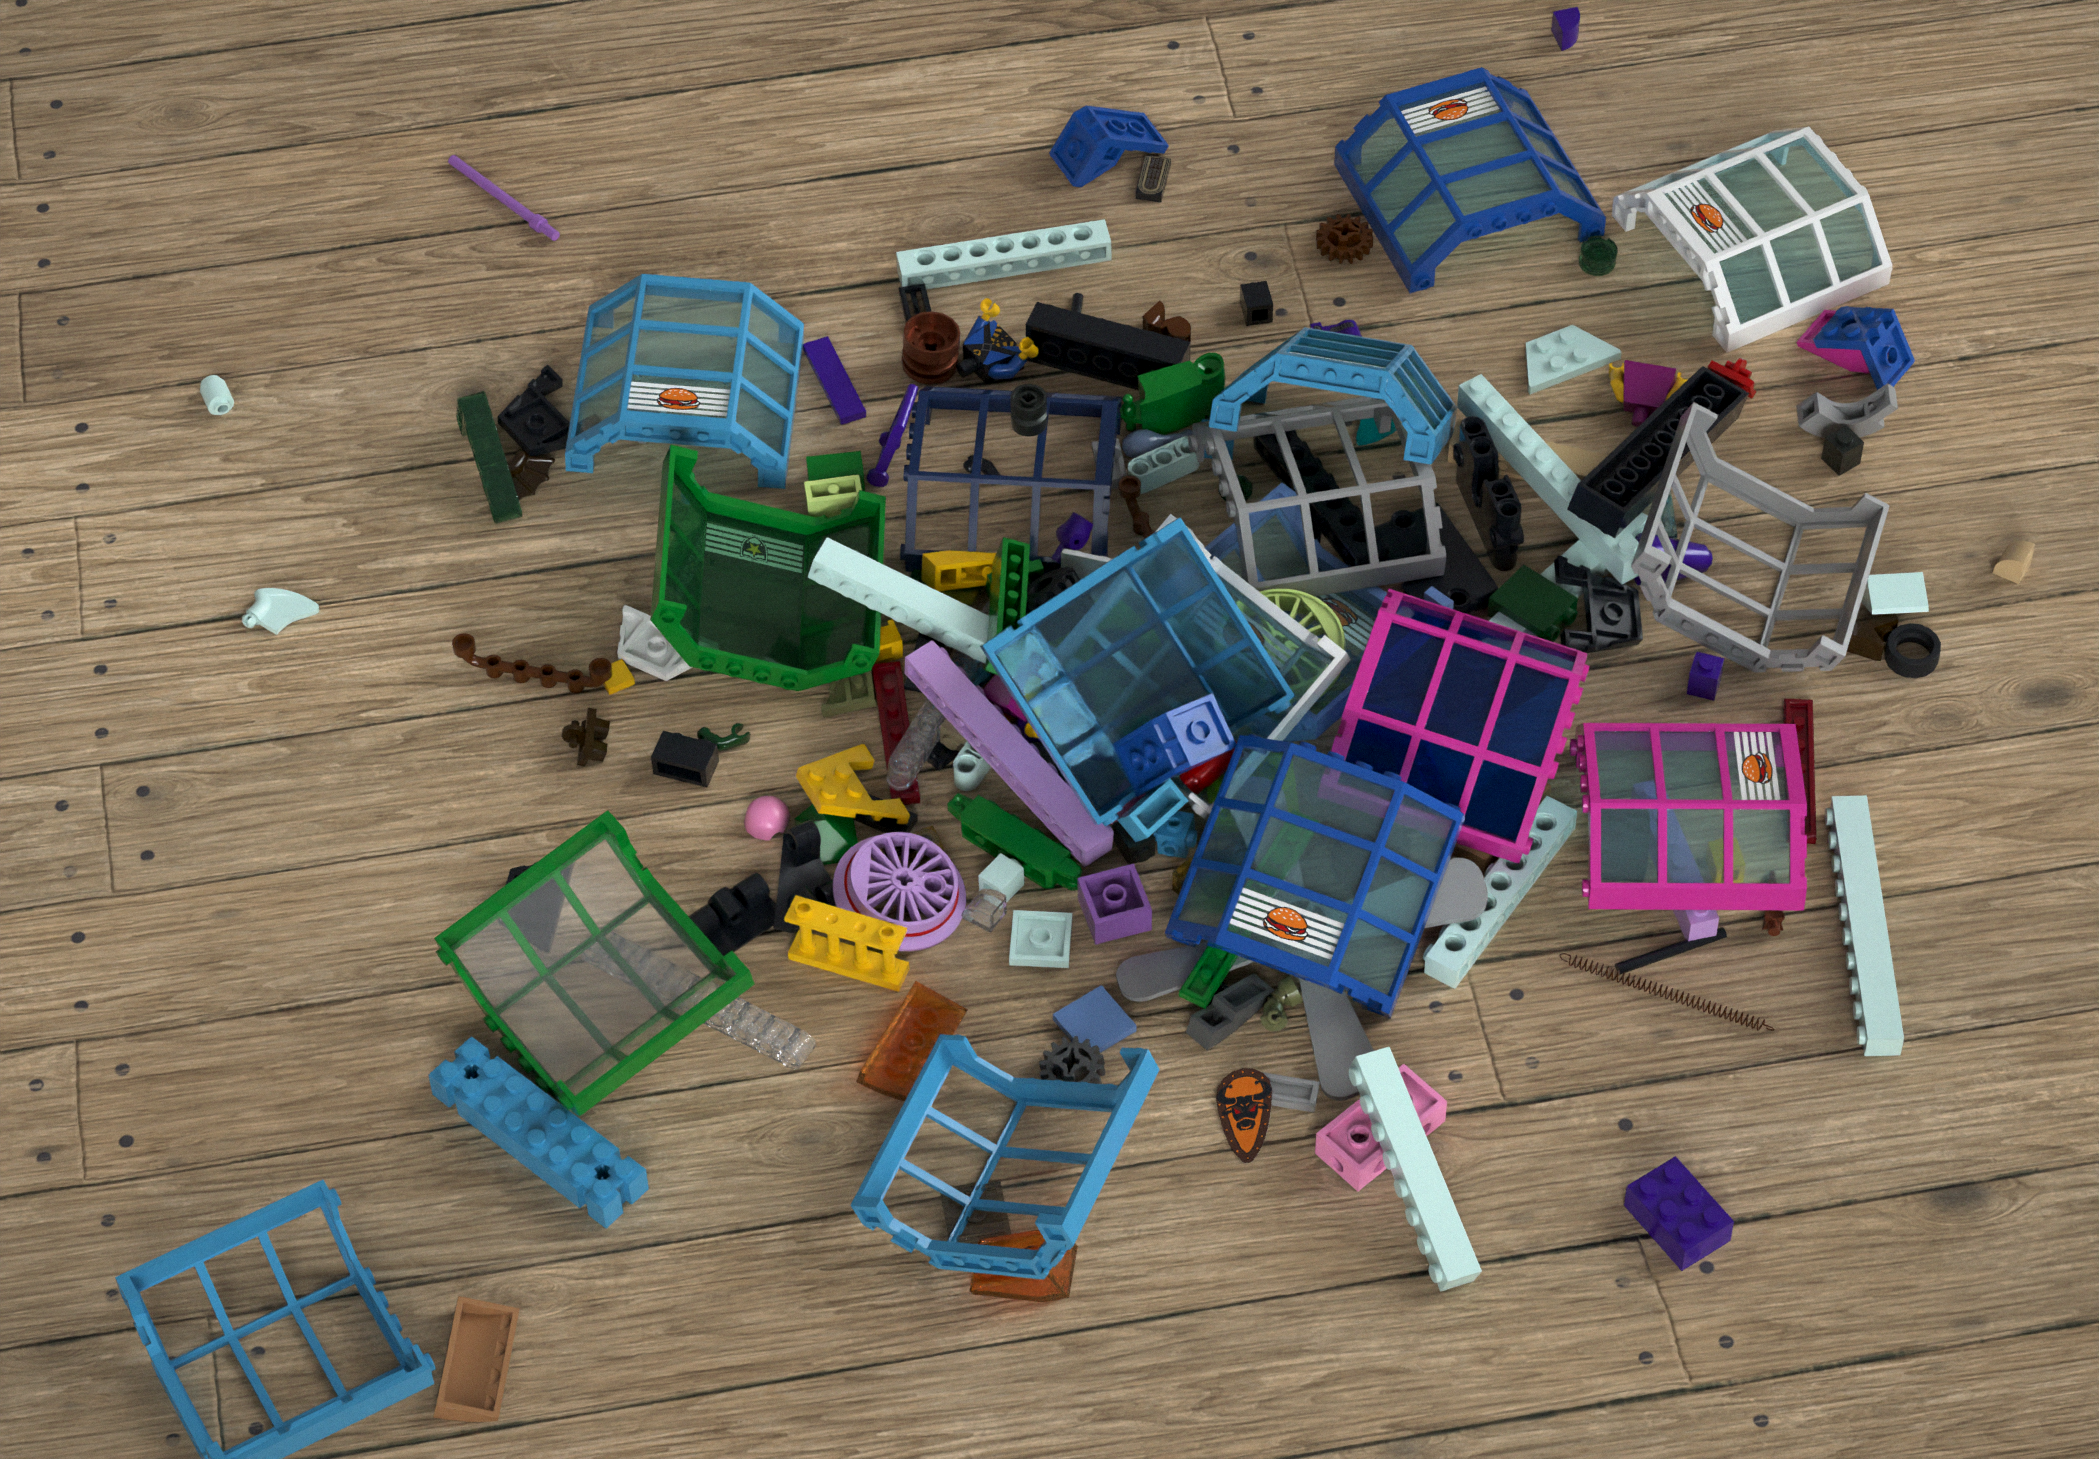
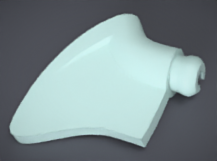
M261 588L254 592L255 603L242 616V623L247 628L261 625L277 635L290 623L317 614L319 612V605L311 599L292 591L278 588Z

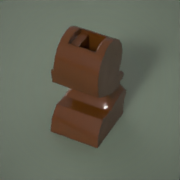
M1158 301L1143 315V330L1189 341L1191 345L1190 323L1181 316L1165 320V307L1161 301Z

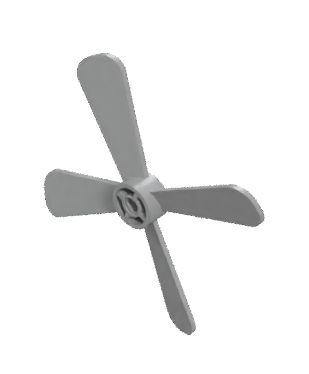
M1251 778L1234 799L1265 804L1273 781L1265 778ZM1281 789L1274 807L1288 812L1285 794ZM1230 809L1247 846H1249L1260 814ZM1270 816L1254 858L1257 867L1282 829L1285 821ZM1465 858L1450 859L1425 928L1471 921L1478 918L1484 912L1488 902V892L1483 874L1474 862ZM1298 860L1286 882L1304 888ZM1436 865L1428 868V870L1434 872ZM1416 874L1410 875L1367 892L1361 909L1404 931H1410L1413 929L1430 882ZM1282 890L1275 897L1276 900L1345 924L1348 917L1347 913L1327 908L1324 905ZM1354 898L1345 901V903L1352 905ZM1301 914L1305 919H1308L1310 921L1322 924L1324 926L1336 929L1341 932L1343 930L1342 928L1333 926L1331 924ZM1357 919L1350 940L1388 933ZM1308 925V929L1317 931L1319 933L1331 936L1336 939L1340 938L1337 935L1328 933L1326 931ZM1253 933L1250 937L1252 940L1329 967L1330 960L1258 933ZM1309 934L1307 936L1328 945H1334V943ZM1295 941L1307 945L1309 947L1318 949L1320 951L1329 954L1331 953V951L1315 946L1313 944L1304 941ZM1208 942L1196 944L1195 948L1185 946L1135 956L1125 960L1116 972L1120 992L1129 1000L1143 1002L1181 989L1205 951ZM1238 956L1229 971L1251 964L1253 961ZM1299 978L1323 1093L1328 1098L1337 1101L1348 1100L1360 1095L1357 1086H1353L1350 1081L1349 1066L1356 1056L1374 1050L1345 991L1343 990V993L1339 994L1331 989Z

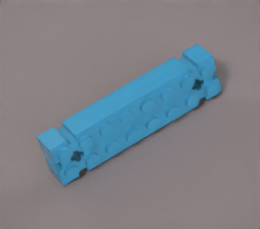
M472 1036L454 1051L456 1059L453 1062L445 1059L428 1075L432 1095L449 1108L456 1103L459 1116L578 1208L586 1204L588 1215L607 1229L623 1214L622 1204L625 1201L632 1205L649 1189L647 1173L644 1167L629 1156L621 1160L618 1147L572 1112L568 1111L501 1058L496 1056L494 1059H490L489 1049Z

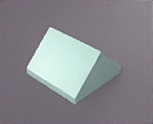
M1923 572L1869 575L1861 601L1862 604L1872 615L1929 612Z

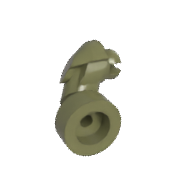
M1290 975L1279 980L1278 988L1271 993L1272 998L1267 997V1002L1264 1004L1263 1015L1260 1019L1262 1025L1269 1031L1277 1032L1286 1027L1289 1020H1287V1014L1283 1010L1285 1004L1295 1007L1303 1003V999Z

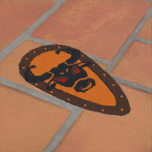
M1242 1068L1231 1072L1223 1078L1217 1088L1216 1101L1223 1131L1230 1147L1242 1162L1250 1163L1259 1153L1266 1137L1272 1105V1087L1270 1080L1263 1072L1253 1068Z

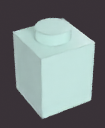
M1002 853L978 875L979 893L1001 907L1024 886V868L1017 860L1009 859Z

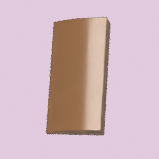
M458 1296L433 1414L434 1418L464 1422L498 1421L520 1308Z

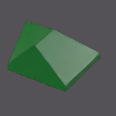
M812 804L794 818L795 826L808 820L813 821L817 826L821 837L820 859L823 865L839 863L843 855L858 843L854 820L851 817L820 814Z

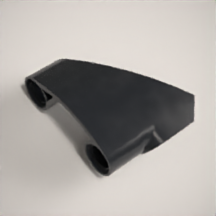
M811 820L786 829L783 834L773 928L788 933L800 930L798 925L785 922L784 920L795 895L836 907L833 897V880L820 859V833L815 823Z

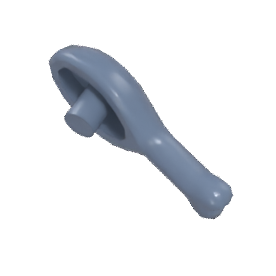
M1140 429L1128 434L1123 439L1122 449L1127 456L1134 459L1181 437L1192 435V430L1186 429L1181 433L1162 435L1147 429Z

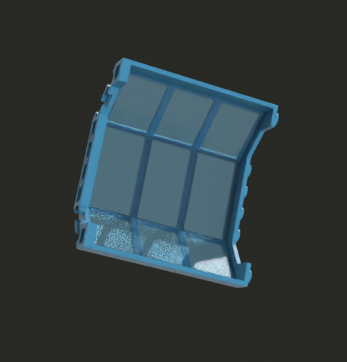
M1181 517L1140 541V549L1137 550L1135 546L1127 549L1017 621L1019 627L1015 630L1012 626H1009L980 646L1095 825L1103 823L1104 826H1107L1119 818L1117 812L1121 811L1125 804L1136 797L1112 745L1116 741L1148 721L1212 693L1231 733L1265 713L1275 711L1276 714H1279L1291 706L1289 700L1295 697Z

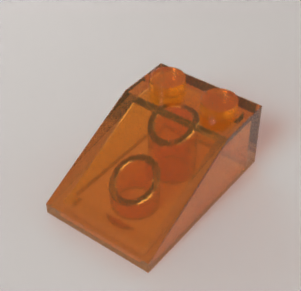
M1039 1229L980 1239L978 1244L1037 1250L1045 1239ZM1075 1243L1070 1250H1067L1061 1261L1055 1267H1052L1044 1280L973 1272L970 1292L973 1295L1034 1302L1069 1298L1078 1246Z

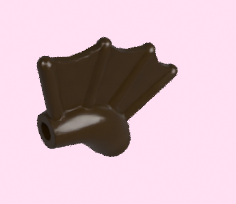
M517 451L512 460L499 464L497 468H491L489 474L492 482L501 481L504 483L512 503L516 504L522 497L535 495L537 487L544 481L549 480L548 470L552 463L555 462V459L528 456L524 451Z

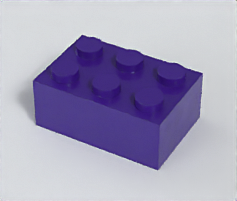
M1676 1156L1627 1185L1624 1201L1625 1208L1681 1271L1731 1241L1734 1225L1733 1219Z

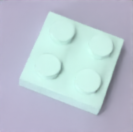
M1013 910L1009 965L1069 968L1072 913Z

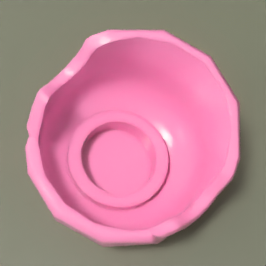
M767 795L753 800L749 804L745 815L744 825L746 831L754 838L765 841L771 840L772 836L778 832L784 833L791 817L788 806L775 796Z

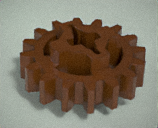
M1337 214L1335 220L1327 217L1326 223H1320L1319 230H1316V248L1321 249L1322 256L1328 254L1329 261L1337 258L1339 264H1342L1344 260H1348L1352 264L1353 258L1361 261L1363 260V254H1370V248H1373V229H1368V222L1360 223L1361 217L1359 216L1351 219L1350 214H1347L1346 218H1342L1340 214Z

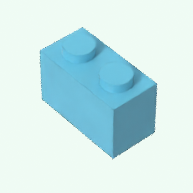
M1169 779L1146 793L1118 821L1133 840L1138 842L1153 834L1189 800L1175 783Z

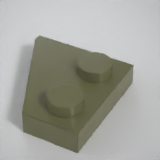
M872 669L869 672L832 682L829 688V698L826 704H822L821 712L825 718L877 706Z

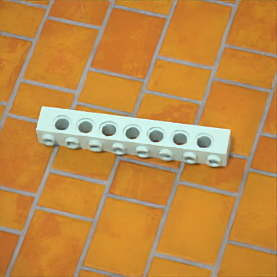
M1104 219L896 252L901 287L925 284L927 290L1111 261L1112 252L1111 239Z
M1549 796L1545 797L1538 806L1528 836L1533 838L1529 854H1522L1519 864L1499 857L1495 864L1491 863L1488 866L1484 875L1488 892V902L1484 912L1474 920L1446 924L1442 927L1434 945L1430 944L1424 952L1425 974L1454 989L1458 986L1574 831L1577 818L1576 810ZM1521 824L1519 825V827L1517 828V830H1516V832H1515L1514 840H1513V841H1515V842H1516V839H1517V836H1518V833H1519Z

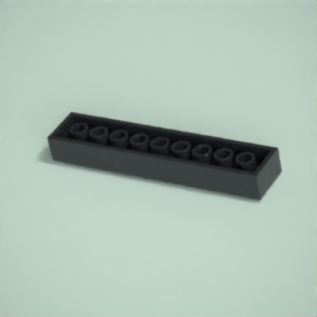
M1702 366L1577 484L1567 510L1578 518L1597 527L1604 534L1616 538L1653 502L1680 418L1694 402L1718 415L1716 421L1706 431L1712 444L1739 418L1749 393ZM1687 443L1676 471L1677 477L1694 462Z

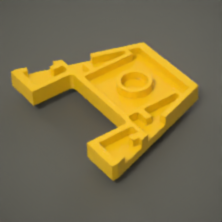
M865 744L857 745L798 767L796 778L818 813L855 818L856 814L871 815L874 821H880L883 817L897 819V824H908L910 814L900 798L872 800L854 773L856 770L873 768L875 760Z

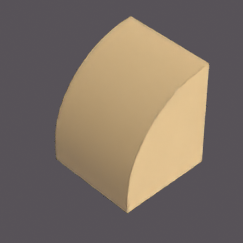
M2016 541L2009 544L1995 565L1993 574L2019 584L2030 567L2035 544L2027 541Z

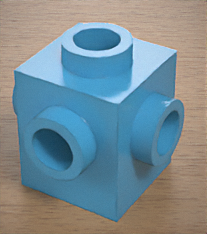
M1177 811L1153 833L1155 841H1157L1158 854L1186 859L1190 847L1194 848L1197 841L1193 813Z

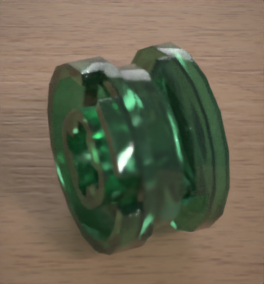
M1602 236L1588 237L1586 242L1583 241L1579 257V266L1582 271L1593 276H1603L1612 272L1618 255V248L1615 242L1610 238L1608 240L1602 239Z

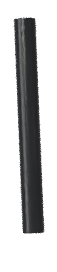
M1721 927L1717 929L1716 936L1692 941L1686 939L1616 963L1615 968L1617 971L1620 969L1619 974L1621 975L1624 971L1626 973L1726 938L1727 934L1725 929Z

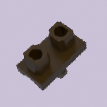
M589 707L586 720L582 721L581 726L579 721L574 720L571 722V725H567L562 729V738L569 743L570 748H576L579 744L577 765L584 767L589 759L604 761L608 744L595 741L594 737L606 740L610 727V721L596 718L597 709Z

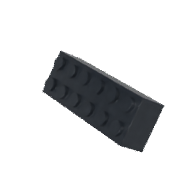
M1036 302L1025 324L1026 337L1034 341V345L1038 348V355L1034 358L1027 357V361L1138 391L1137 376L1190 361L1189 341L1049 304Z

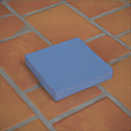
M1102 985L1053 1014V1021L1071 1042L1074 1036H1078L1079 1043L1089 1039L1091 1047L1097 1045L1100 1053L1137 1031V1025Z

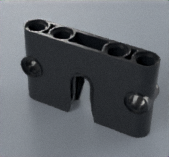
M1469 416L1461 421L1459 443L1454 444L1453 447L1457 463L1456 482L1492 565L1497 570L1509 571L1516 566L1518 545L1524 543V534L1520 523L1521 503L1509 476L1504 475L1503 479L1498 480V451L1485 422L1479 417Z
M1440 506L1442 528H1439L1441 544L1445 546L1446 550L1444 575L1405 581L1401 584V587L1404 590V594L1424 600V592L1432 586L1454 601L1453 610L1470 615V612L1473 610L1478 611L1488 607L1489 597L1498 589V586ZM1423 507L1412 512L1407 510L1396 511L1391 516V520L1374 527L1378 536L1381 539H1385L1389 545L1390 554H1388V561L1426 554L1427 533Z

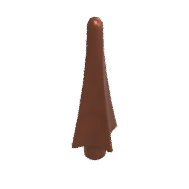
M1770 870L1768 873V884H1776L1775 872L1773 870ZM1765 910L1762 930L1768 929L1770 936H1778L1780 930L1783 931L1782 921L1785 919L1783 910Z

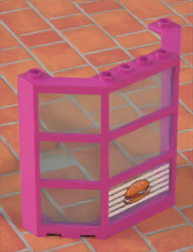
M1582 723L1576 727L1575 739H1570L1569 750L1570 756H1575L1576 768H1578L1579 772H1584V775L1580 776V792H1586V795H1582V813H1588L1589 868L1588 879H1582V897H1588V909L1804 911L1807 892V877H1805V858H1807L1805 816H1807V803L1796 724Z

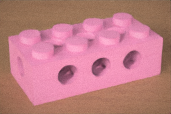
M1403 1064L1398 1069L1424 1132L1428 1136L1445 1122L1447 1101ZM1360 1099L1316 1133L1315 1154L1357 1191H1360L1387 1169L1383 1162L1382 1147L1380 1142H1376L1372 1135V1123L1369 1115L1363 1112Z

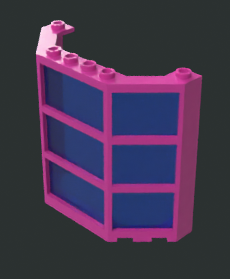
M1388 589L1387 595L1378 611L1337 732V734L1342 736H1335L1331 751L1344 756V761L1356 764V761L1369 764L1373 767L1372 771L1380 774H1384L1385 771L1395 773L1402 777L1401 781L1443 803H1450L1461 808L1460 812L1464 813L1465 821L1457 839V844L1519 864L1522 854L1528 855L1530 852L1533 838L1528 836L1548 778L1554 780L1559 765L1558 762L1554 761L1556 753L1562 755L1567 738L1563 737L1562 734L1564 728L1570 730L1575 713L1570 711L1572 703L1578 705L1583 688L1578 687L1580 681L1585 682L1590 668L1589 665L1585 664L1588 653ZM1326 767L1317 797L1384 819L1394 790ZM1404 795L1394 823L1446 840L1452 821L1435 815L1434 811Z

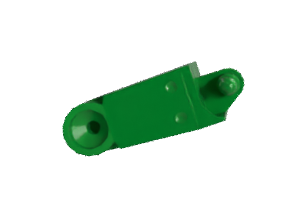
M1206 353L1197 358L1194 363L1186 361L1137 376L1140 400L1133 402L1132 395L1125 394L1122 398L1123 405L1120 408V417L1126 423L1128 431H1134L1136 423L1142 424V429L1162 435L1193 425V423L1201 422L1206 416L1210 417L1213 399L1225 389L1226 376L1222 356L1217 353Z

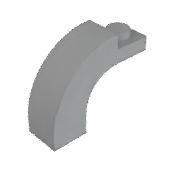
M1888 383L1858 402L1837 403L1816 392L1796 406L1799 427L1822 438L1845 425L1859 438L1873 434L1885 427L1883 418L1898 409L1896 390Z

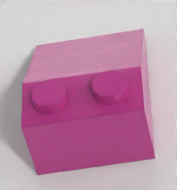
M1824 310L1796 342L1798 347L1848 371L1870 373L1861 350L1816 348L1813 339L1834 316L1835 310Z

